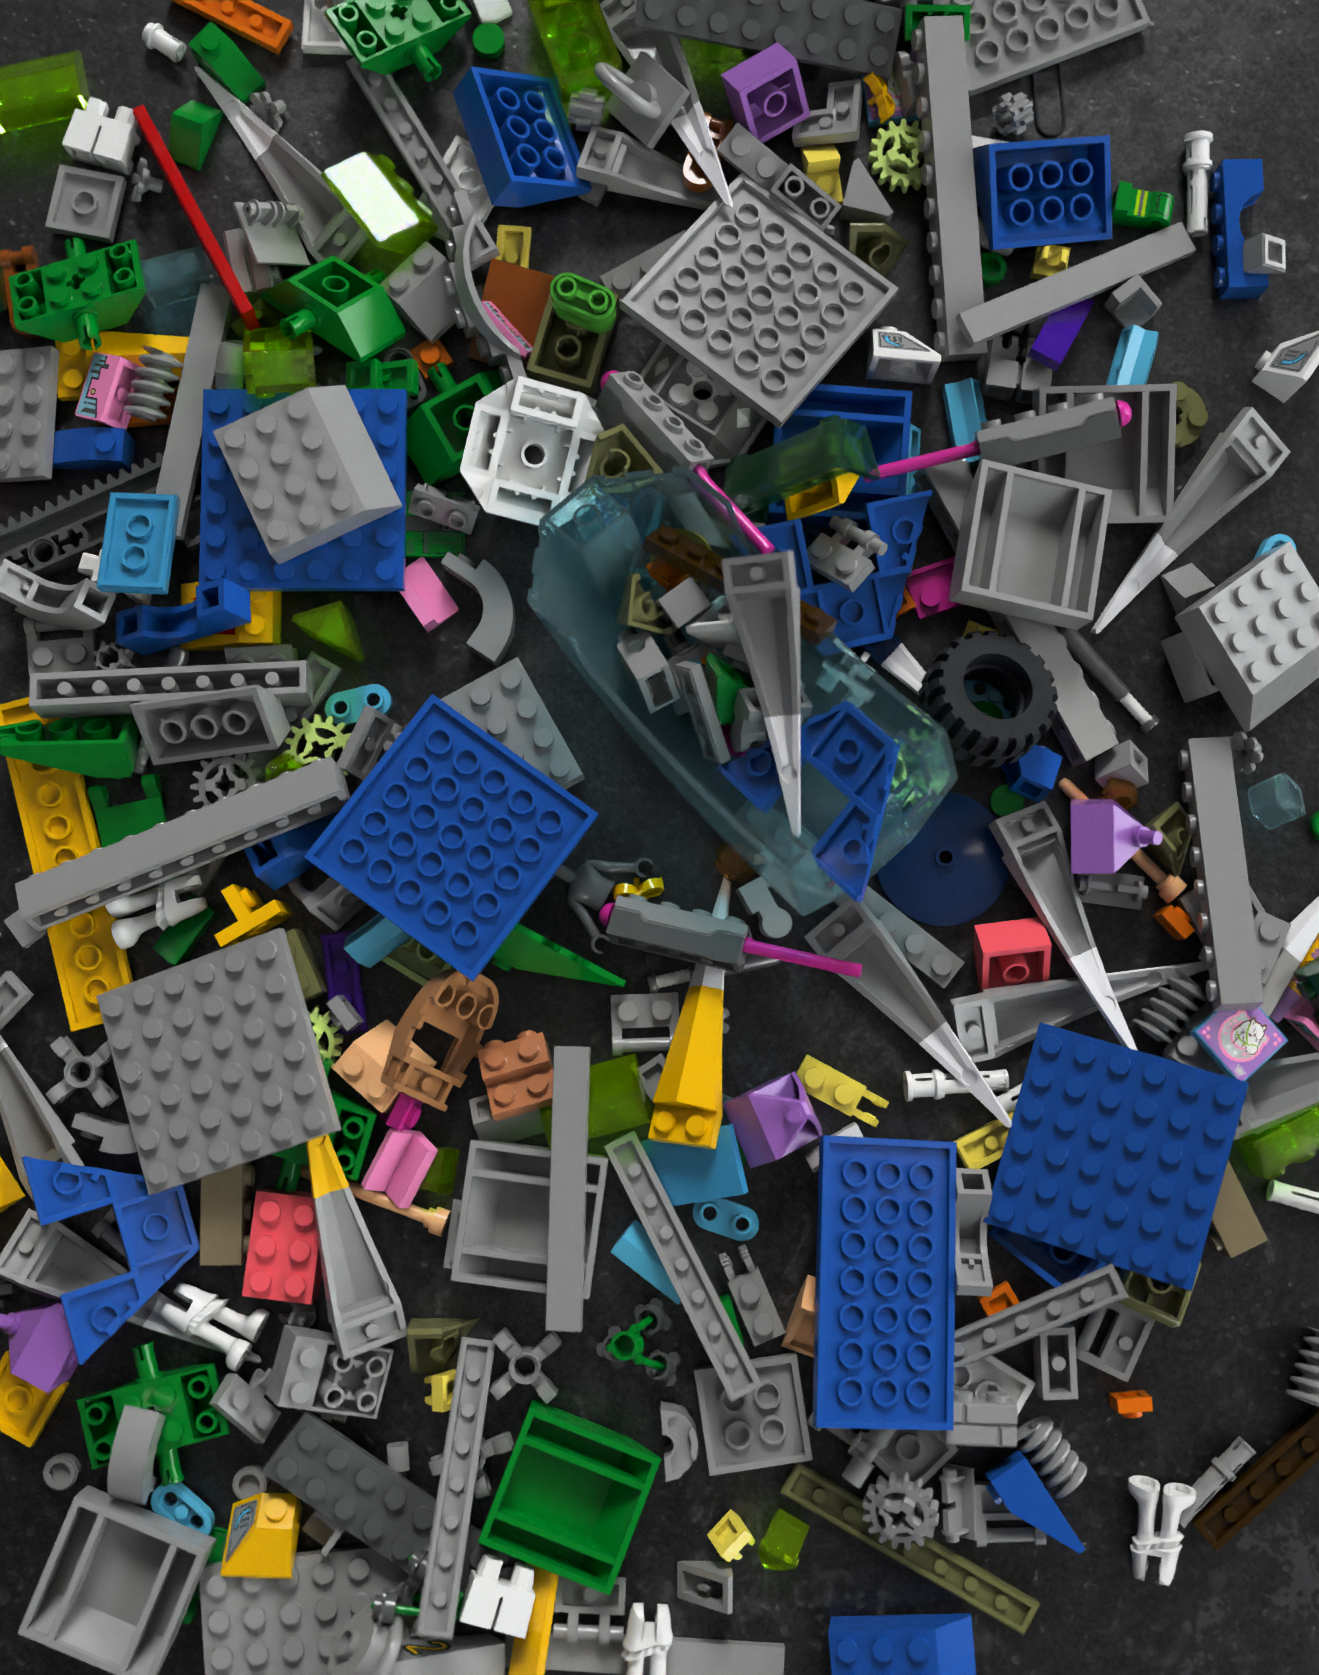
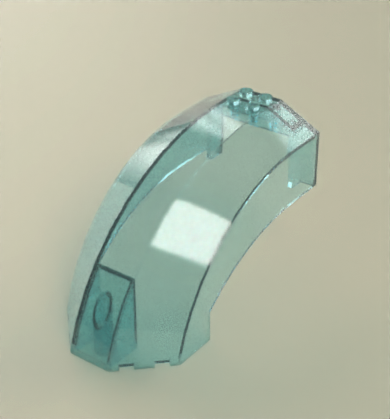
M686 466L672 468V473L654 474L653 470L626 472L625 477L607 479L606 475L591 476L539 520L538 532L540 538L538 548H535L532 565L534 577L532 588L528 590V604L589 688L660 773L707 824L803 917L847 894L818 867L812 853V848L850 799L807 761L801 768V834L797 838L791 831L783 793L768 812L760 811L716 769L720 765L719 763L703 757L689 712L677 716L672 703L651 714L649 713L629 678L616 648L619 643L617 639L619 633L626 628H630L616 624L626 576L638 572L641 576L638 582L644 592L650 591L654 603L668 593L649 575L646 567L657 557L642 549L645 537L663 524L678 530L679 533L697 543L704 544L711 551L727 559L760 555L742 533L731 501ZM704 584L710 592L711 596L708 599L711 603L719 596L724 595ZM695 617L678 628L681 629L690 646L700 641L688 634L685 628ZM649 632L665 659L671 658L672 654L663 641V638L668 635ZM833 632L818 646L800 637V680L806 685L804 692L813 706L810 716L803 719L802 725L808 723V719L818 714H825L832 707L846 700L853 703L900 745L869 880L915 838L959 778L947 730L870 668ZM725 647L716 648L725 661L731 665L729 660L722 654ZM653 675V676L647 678V680L649 681V680L653 679V677H654L655 675ZM730 754L731 760L723 763V765L735 760L736 758Z

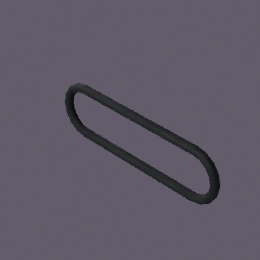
M1061 62L1057 63L1062 126L1055 133H1048L1040 126L1035 72L1030 74L1035 126L1041 135L1048 138L1059 136L1066 128Z

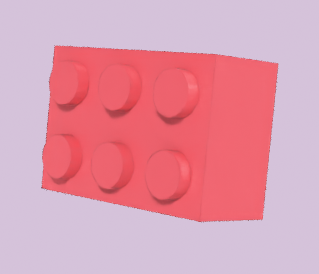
M263 1187L256 1191L242 1296L311 1305L319 1298L322 1277L312 1192L297 1190L295 1192H285V1189L279 1190L272 1187Z

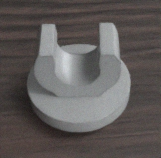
M287 1302L292 1305L293 1310L291 1314H279V1320L290 1326L311 1328L316 1320V1305L314 1303L309 1305Z

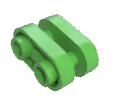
M568 272L561 273L552 280L550 285L552 306L559 318L599 334L608 332L613 328L616 322V303L611 290Z

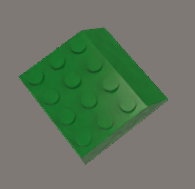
M532 1399L478 1543L610 1596L661 1458L629 1436Z

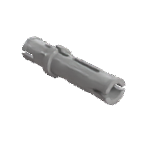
M1240 1436L1219 1458L1215 1456L1211 1460L1213 1464L1191 1486L1196 1490V1500L1192 1506L1181 1512L1179 1524L1184 1528L1229 1480L1233 1482L1237 1478L1235 1474L1255 1455L1256 1451Z

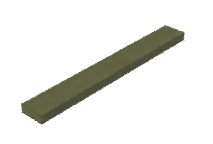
M802 1462L794 1463L780 1488V1493L1023 1636L1040 1606L1039 1601L930 1537L925 1536L923 1546H919L915 1541H912L911 1550H907L904 1543H898L897 1548L892 1549V1541L889 1539L881 1544L879 1542L880 1533L870 1534L868 1532L870 1522L863 1521L862 1517L865 1509L862 1508L864 1498Z

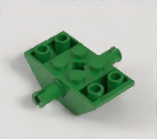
M347 0L324 12L330 24L361 67L388 75L414 63L426 82H431L432 78L435 80L443 71L442 66L438 64L432 54L439 52L471 18V12L462 0Z
M72 238L73 249L71 241L68 239L64 244L66 260L9 276L16 328L23 332L63 343L79 338V345L85 350H93L91 339H93L94 347L96 349L101 346L99 332L128 324L146 293L140 252L136 239L86 253V244L82 239Z
M332 255L261 292L262 299L289 316L282 319L279 324L281 333L284 337H288V340H294L297 336L311 330L359 363L364 362L406 336V330L384 287L380 285L386 279V276L382 270L378 272L379 268H373L368 273L362 274L338 257Z
M444 362L436 364L442 377H439L434 366L427 371L428 377H430L440 395L420 405L407 419V453L423 481L429 486L435 487L460 473L459 470L470 428L464 427L463 423L468 420L471 423L477 401L503 386L499 370L478 373L458 385L455 383Z
M326 1057L322 1063L328 1079L333 1061ZM330 1089L341 1130L328 1135L345 1177L357 1181L377 1114L354 1097ZM306 1142L271 1154L283 1159L278 1179L275 1182L277 1189L282 1190L283 1185H286L285 1192H295L297 1190L303 1164L309 1166Z
M149 1341L146 1344L141 1343L131 1347L138 1378L79 1398L77 1404L92 1470L109 1466L115 1435L125 1405L150 1411L155 1409L156 1412L162 1411L166 1418L155 1456L162 1480L161 1484L162 1486H169V1482H172L173 1485L185 1479L180 1465L178 1448L227 1435L230 1433L228 1420L209 1404L220 1386L215 1363L188 1365L165 1372L159 1371L153 1346L154 1342Z

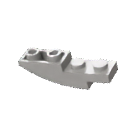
M738 122L716 150L722 158L740 173L743 172L822 232L842 207V205L792 163L788 165Z

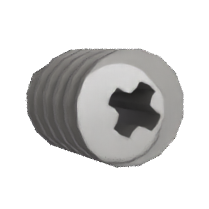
M143 345L144 350L149 354H141L139 361L146 367L135 368V374L142 380L131 381V387L138 393L127 394V400L134 406H124L123 411L139 419L155 422L156 419L167 418V415L159 407L171 405V402L163 397V394L175 392L167 382L168 380L178 381L179 377L171 369L182 368L183 364L174 356L164 351Z
M1175 968V971L1180 979L1171 976L1166 979L1171 990L1163 987L1158 989L1162 1000L1153 997L1149 999V1003L1154 1010L1151 1011L1145 1008L1140 1010L1145 1021L1132 1020L1134 1024L1157 1042L1164 1041L1171 1044L1173 1040L1168 1031L1171 1030L1177 1033L1182 1031L1176 1021L1179 1019L1190 1022V1018L1185 1010L1199 1011L1198 1006L1194 1002L1195 998L1203 1001L1208 1000L1203 989L1177 968Z
M1308 1327L1316 1334L1315 1337H1303V1341L1311 1347V1350H1299L1298 1352L1307 1362L1294 1364V1367L1302 1373V1377L1290 1376V1380L1298 1388L1297 1390L1286 1389L1285 1393L1312 1405L1319 1406V1330Z
M1040 1416L1026 1422L1017 1429V1441L1024 1438L1025 1441L1020 1446V1451L1022 1453L1033 1451L1028 1458V1462L1032 1465L1038 1462L1042 1463L1037 1468L1036 1473L1038 1476L1050 1474L1045 1480V1485L1049 1488L1058 1485L1053 1492V1496L1056 1499H1060L1070 1494L1079 1486L1086 1476L1087 1467L1083 1462L1078 1461V1454L1070 1450L1069 1442L1061 1438V1431L1059 1428L1053 1427L1052 1419L1049 1416Z

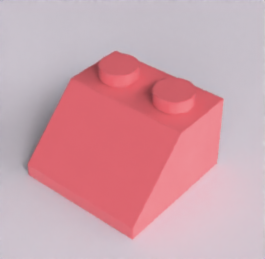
M1040 917L974 925L973 950L979 993H982V989L1049 981L1052 944Z

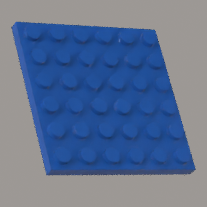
M203 389L199 585L225 578L249 591H405L408 403L406 389H347L403 507L281 564H278L270 555L213 431L304 389Z
M431 694L304 858L470 981L474 982L598 818L599 814L434 694Z
M1039 1022L1013 1114L1012 1127L1009 1128L993 1185V1196L989 1214L984 1218L983 1222L1192 1291L1249 1083Z

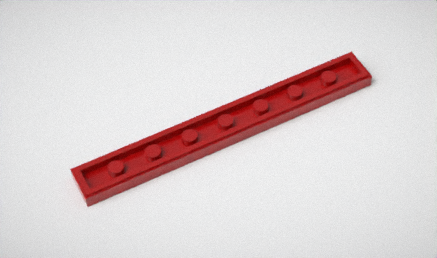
M144 105L134 108L133 115L142 135L242 322L249 331L259 328L260 325L253 307Z

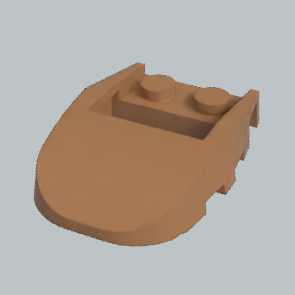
M454 968L444 970L433 976L412 1000L395 1028L380 1082L445 1112L449 1106L444 1103L453 1085L458 1088L462 1086L467 1078V1075L464 1074L465 1069L473 1057L478 1059L477 1051L484 1048L483 1045L479 1044L484 1030L492 1028L498 1011L499 994L496 985L489 978L481 974L472 982ZM424 1022L455 1037L440 1071L410 1057L413 1050L409 1047L416 1028L421 1030Z

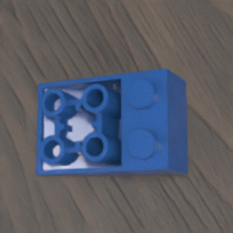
M339 811L245 848V854L255 875L275 891L314 867L304 856Z

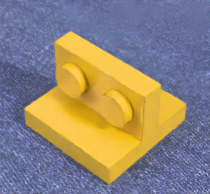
M232 884L221 892L238 921L214 936L220 947L226 948L259 936L295 914L289 903L274 899L264 905L254 889L250 891L247 887Z

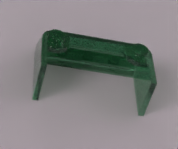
M832 415L820 420L819 426L757 453L738 455L730 460L731 464L725 468L723 492L751 522L765 523L767 525L769 523H766L767 516L764 507L850 472L872 480L880 479L881 476L866 426L847 419H840L839 415Z

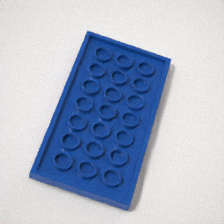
M820 1136L812 1426L816 1428L953 1431L957 1142Z

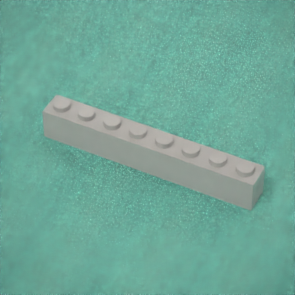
M306 660L30 673L29 707L42 719L133 714L130 705L134 702L251 685H260L278 697L283 707L313 705V673Z
M1230 736L1191 738L1187 740L1183 749L1178 752V767L1185 774V782L1182 784V799L1184 803L1188 802L1189 814L1186 815V831L1188 835H1192L1193 847L1190 848V864L1192 867H1196L1198 880L1194 881V896L1196 900H1200L1202 912L1198 914V929L1200 934H1204L1206 944L1202 948L1203 966L1208 967L1210 980L1206 982V996L1208 1001H1213L1214 1011L1256 1010L1265 1001Z

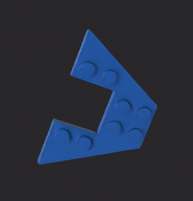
M932 490L863 504L868 530L878 534L880 540L887 543L888 548L882 556L873 552L876 572L870 573L853 593L833 581L817 585L813 584L801 518L756 527L774 546L772 553L794 552L797 587H800V599L813 607L822 609L826 614L837 619L835 630L819 644L824 653L883 641L893 637L896 616L902 605L904 597L902 594L908 573L911 572L917 550V540L923 529L922 522L929 497L932 496ZM741 531L732 533L733 538L748 556L761 555L759 550Z
M845 700L832 707L829 712L818 714L808 719V723L800 726L801 768L808 761L850 799L807 856L855 902H862L900 745L853 703ZM770 739L763 746L751 748L746 751L747 754L725 765L720 764L716 767L722 775L762 812H768L783 793Z
M25 1156L22 1157V1162L40 1226L111 1204L130 1269L128 1273L59 1295L78 1365H81L200 1250V1244L183 1185L149 1195L144 1175H134Z

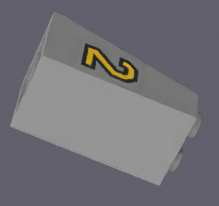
M490 1633L453 1636L452 1640L430 1637L402 1639L398 1657L389 1675H505L508 1653L505 1642Z

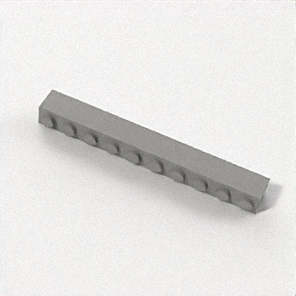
M963 15L924 16L912 32L911 47L913 51H916L917 63L914 67V82L916 85H919L920 97L917 99L916 113L922 122V131L919 135L920 152H924L925 165L922 167L921 180L927 189V198L924 202V216L926 219H929L930 232L927 234L926 246L927 251L932 255L929 282L931 286H934L935 299L932 301L931 312L933 319L937 321L934 349L941 355V362L972 361L983 357L988 353L987 341L970 348L955 319L959 313L984 303Z
M966 459L920 469L913 475L921 492L932 490V496L929 497L928 505L955 554L963 506L973 482L970 466ZM987 610L1001 637L1004 634L1016 637V642L1028 644L1032 647L1030 651L1035 656L1039 654L1045 661L1043 666L1046 671H1051L1055 680L1051 685L1056 686L1058 699L1055 702L1057 704V712L1055 718L1051 721V728L1072 766L1075 767L1119 744L1114 726L1103 715L1097 695L1087 686L1083 678L1084 674L1081 666L1071 657L1067 649L1065 637L1057 631L1055 626Z
M331 756L316 759L307 766L294 771L284 772L275 779L262 784L252 785L243 792L230 797L220 798L215 803L201 809L190 810L181 817L168 822L158 823L149 830L136 835L126 836L117 843L104 848L94 849L85 856L75 860L64 861L59 866L43 873L32 874L28 879L15 883L21 920L37 931L44 930L337 812L350 799L344 772Z

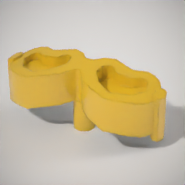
M871 71V74H867L862 80L869 85L870 90L874 94L867 102L869 106L877 104L878 114L881 119L880 123L883 124L893 116L895 103L887 93L886 82Z
M636 877L633 879L634 885L626 883L613 885L612 896L614 900H616L617 895L628 897L630 894L642 896L647 900L657 897L665 890L663 878H651L640 884V878Z

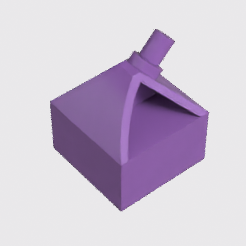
M778 42L721 74L735 125L738 122L762 143L811 116L797 59Z
M1071 799V874H1114L1141 847H1146L1149 844L1159 845L1162 842L1163 836L1160 831H1152L1148 827L1143 826L1114 799Z
M795 1071L769 1080L723 1104L730 1123L734 1125L735 1134L750 1168L776 1161L823 1135L818 1118Z
M57 1300L17 1313L11 1312L8 1315L0 1313V1328L9 1336L10 1370L12 1374L46 1393L71 1379L78 1366V1361L61 1301Z

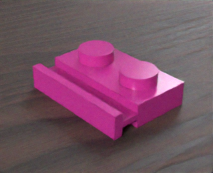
M955 556L913 570L911 577H907L905 585L916 604L914 612L918 621L964 606V604L948 601Z

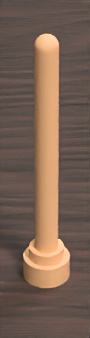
M1063 778L1059 781L1058 786L1068 798L1089 799L1071 780ZM1141 849L1131 857L1157 884L1155 887L1159 890L1158 895L1167 904L1186 888L1187 884L1178 875L1174 877L1171 873L1166 874Z
M303 1164L300 1176L311 1180L309 1166ZM347 1179L354 1197L424 1223L423 1227L428 1228V1233L439 1237L443 1236L451 1216L450 1210L439 1206L437 1209L430 1207L427 1210L411 1204L409 1208H398L387 1194L380 1191L364 1190L361 1184Z

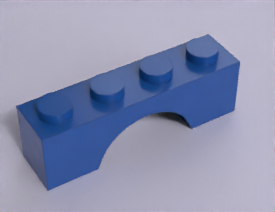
M1223 159L1215 172L1211 173L1209 181L1210 193H1214L1211 223L1216 225V236L1213 239L1212 252L1214 256H1217L1218 266L1214 273V286L1219 288V300L1258 299L1269 287L1268 274L1244 272L1243 243L1245 239L1240 230L1239 217L1240 212L1253 205L1264 191L1262 159Z
M220 578L196 586V600L185 605L155 607L141 604L117 612L116 644L146 656L251 623L250 591L225 578Z
M924 727L917 749L921 751L925 749L934 757L945 762L953 758V753L947 748L943 751L936 744L938 741L935 735L930 736ZM1035 744L1025 756H1021L1016 762L1009 765L1003 763L1001 768L1007 778L1008 790L1040 803L1053 789L1063 756L1052 752L1045 746Z

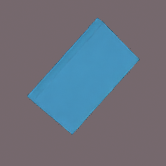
M110 492L96 586L100 592L168 595L181 501L178 495Z
M733 1124L720 1126L716 1149L656 1142L651 1139L640 1141L673 1206L748 1193Z

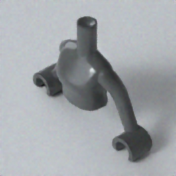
M640 857L632 863L588 860L575 871L562 864L555 873V876L568 882L565 900L591 937L589 946L593 952L604 954L595 948L594 943L598 938H604L609 942L610 939L599 932L589 913L580 903L588 905L598 912L615 881L604 877L597 870L609 873H634L644 878L647 876L639 872L638 865L640 862L645 861L653 866L654 864L649 858Z

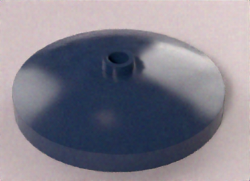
M944 792L929 807L923 802L919 809H915L913 802H909L905 808L901 806L897 808L882 826L874 854L876 878L888 901L908 918L931 926L962 924L978 917L989 909L1003 891L1009 874V869L1002 860L1004 853L988 826L996 820L994 815L977 801L952 792ZM940 853H949L948 864L940 861Z

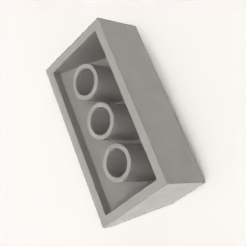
M260 685L134 702L130 705L153 765L278 749L291 729L281 700Z

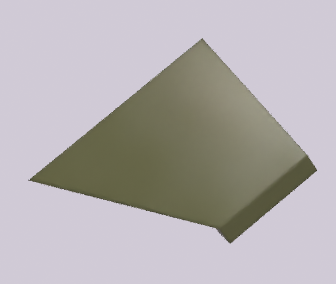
M850 223L845 249L885 278L910 241L885 223Z
M620 424L597 434L581 497L636 489L662 477L664 472L624 424Z
M631 573L626 576L616 624L639 630H647L648 632L660 635H670L673 633L672 627L666 626L660 618L663 612L654 603L650 591L644 592L638 582L641 579L639 573Z
M1178 801L1144 825L1149 830L1162 833L1163 839L1159 845L1149 844L1146 847L1166 873H1171L1174 877L1176 875L1180 876L1192 836L1187 834V813Z
M411 1318L407 1328L410 1373L445 1372L446 1365L460 1347L461 1336L467 1337L479 1318Z

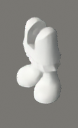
M186 875L171 878L159 883L158 887L151 890L128 895L106 904L107 911L115 918L126 917L138 910L156 904V910L133 918L119 919L112 923V936L117 946L123 950L130 948L137 942L143 932L159 926L164 931L169 925L173 927L180 921L208 908L206 897L194 898L184 902L180 901L179 894L202 887L203 884L200 876Z
M178 1283L173 1293L185 1302L190 1303L191 1306L187 1312H184L170 1304H165L160 1314L169 1323L177 1327L183 1335L186 1333L189 1337L196 1335L224 1352L227 1367L237 1372L248 1357L252 1344L219 1330L209 1324V1321L214 1319L237 1331L251 1342L256 1343L267 1323L270 1313L264 1309H257L250 1316H245L226 1307L229 1299H218V1294L208 1293L189 1284Z
M1134 1475L1128 1479V1489L1137 1500L1139 1510L1137 1535L1132 1537L1133 1543L1130 1545L1134 1578L1145 1581L1149 1563L1147 1561L1148 1555L1160 1557L1161 1564H1159L1158 1570L1160 1575L1159 1585L1169 1586L1173 1580L1178 1555L1182 1549L1180 1542L1185 1537L1180 1531H1177L1181 1512L1192 1506L1195 1502L1196 1490L1182 1483H1167L1164 1486L1161 1531L1154 1533L1160 1483L1148 1476Z
M633 1603L628 1618L626 1636L622 1643L625 1649L621 1656L628 1661L626 1675H643L644 1657L649 1655L650 1675H666L667 1651L673 1640L671 1616L667 1604L658 1603L655 1622H645L644 1603Z

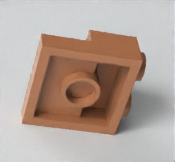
M527 1030L521 1032L516 1040L506 1043L501 1040H492L485 1044L484 1049L477 1051L482 1078L486 1085L490 1109L495 1122L552 1106L553 1065L543 1032L536 1033L535 1031Z

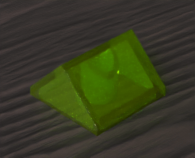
M341 600L294 614L291 621L305 635L363 664L365 655L353 615Z

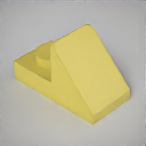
M832 143L801 147L804 174L840 205H843L839 176L841 158L835 145Z

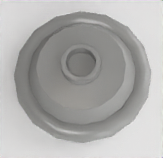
M373 1602L360 1609L346 1622L338 1633L332 1645L326 1675H389L398 1657L403 1639L402 1614L394 1613L393 1624L382 1623L381 1627H377L378 1619L372 1618L373 1610L370 1607Z

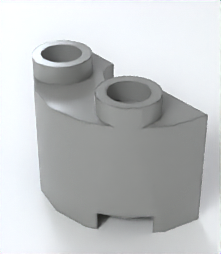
M661 1401L662 1435L668 1436L672 1440L668 1446H664L666 1482L679 1479L691 1467L693 1461L696 1460L698 1433L695 1422L685 1407L674 1402Z

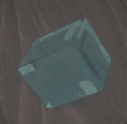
M1285 772L1248 789L1252 814L1269 830L1306 815L1302 790Z

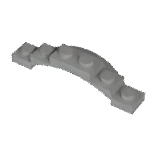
M467 190L453 192L451 205L448 206V215L453 227L450 229L448 241H445L446 252L451 263H448L446 276H443V285L447 296H453L456 308L453 309L456 326L458 329L463 328L466 338L479 335V337H476L478 352L481 357H486L489 367L502 364V366H499V373L503 385L517 376L527 378L519 349L495 326L478 296L471 273L469 257L471 234H474L477 218Z

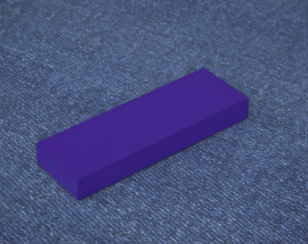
M1088 298L1050 314L1027 356L1057 371L1095 301Z
M356 930L321 935L329 1001L336 995H345L364 1020L354 1030L346 1031L344 1027L339 1029L336 1033L340 1034L368 1031L361 966L344 949L345 938Z

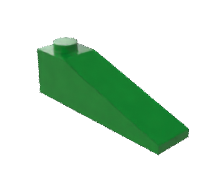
M133 714L84 716L78 718L64 717L47 724H42L39 720H31L0 726V755L96 778L121 779L131 777L138 756V726Z
M519 923L494 954L491 961L492 964L507 972L513 967L518 970L624 987L627 982Z

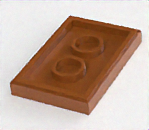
M492 258L481 302L491 301L533 347L550 294V285L555 276ZM476 336L472 337L467 357L488 363L486 357H481L478 352ZM529 359L523 364V367H524V370H525V373H526V374H527L526 368H527Z

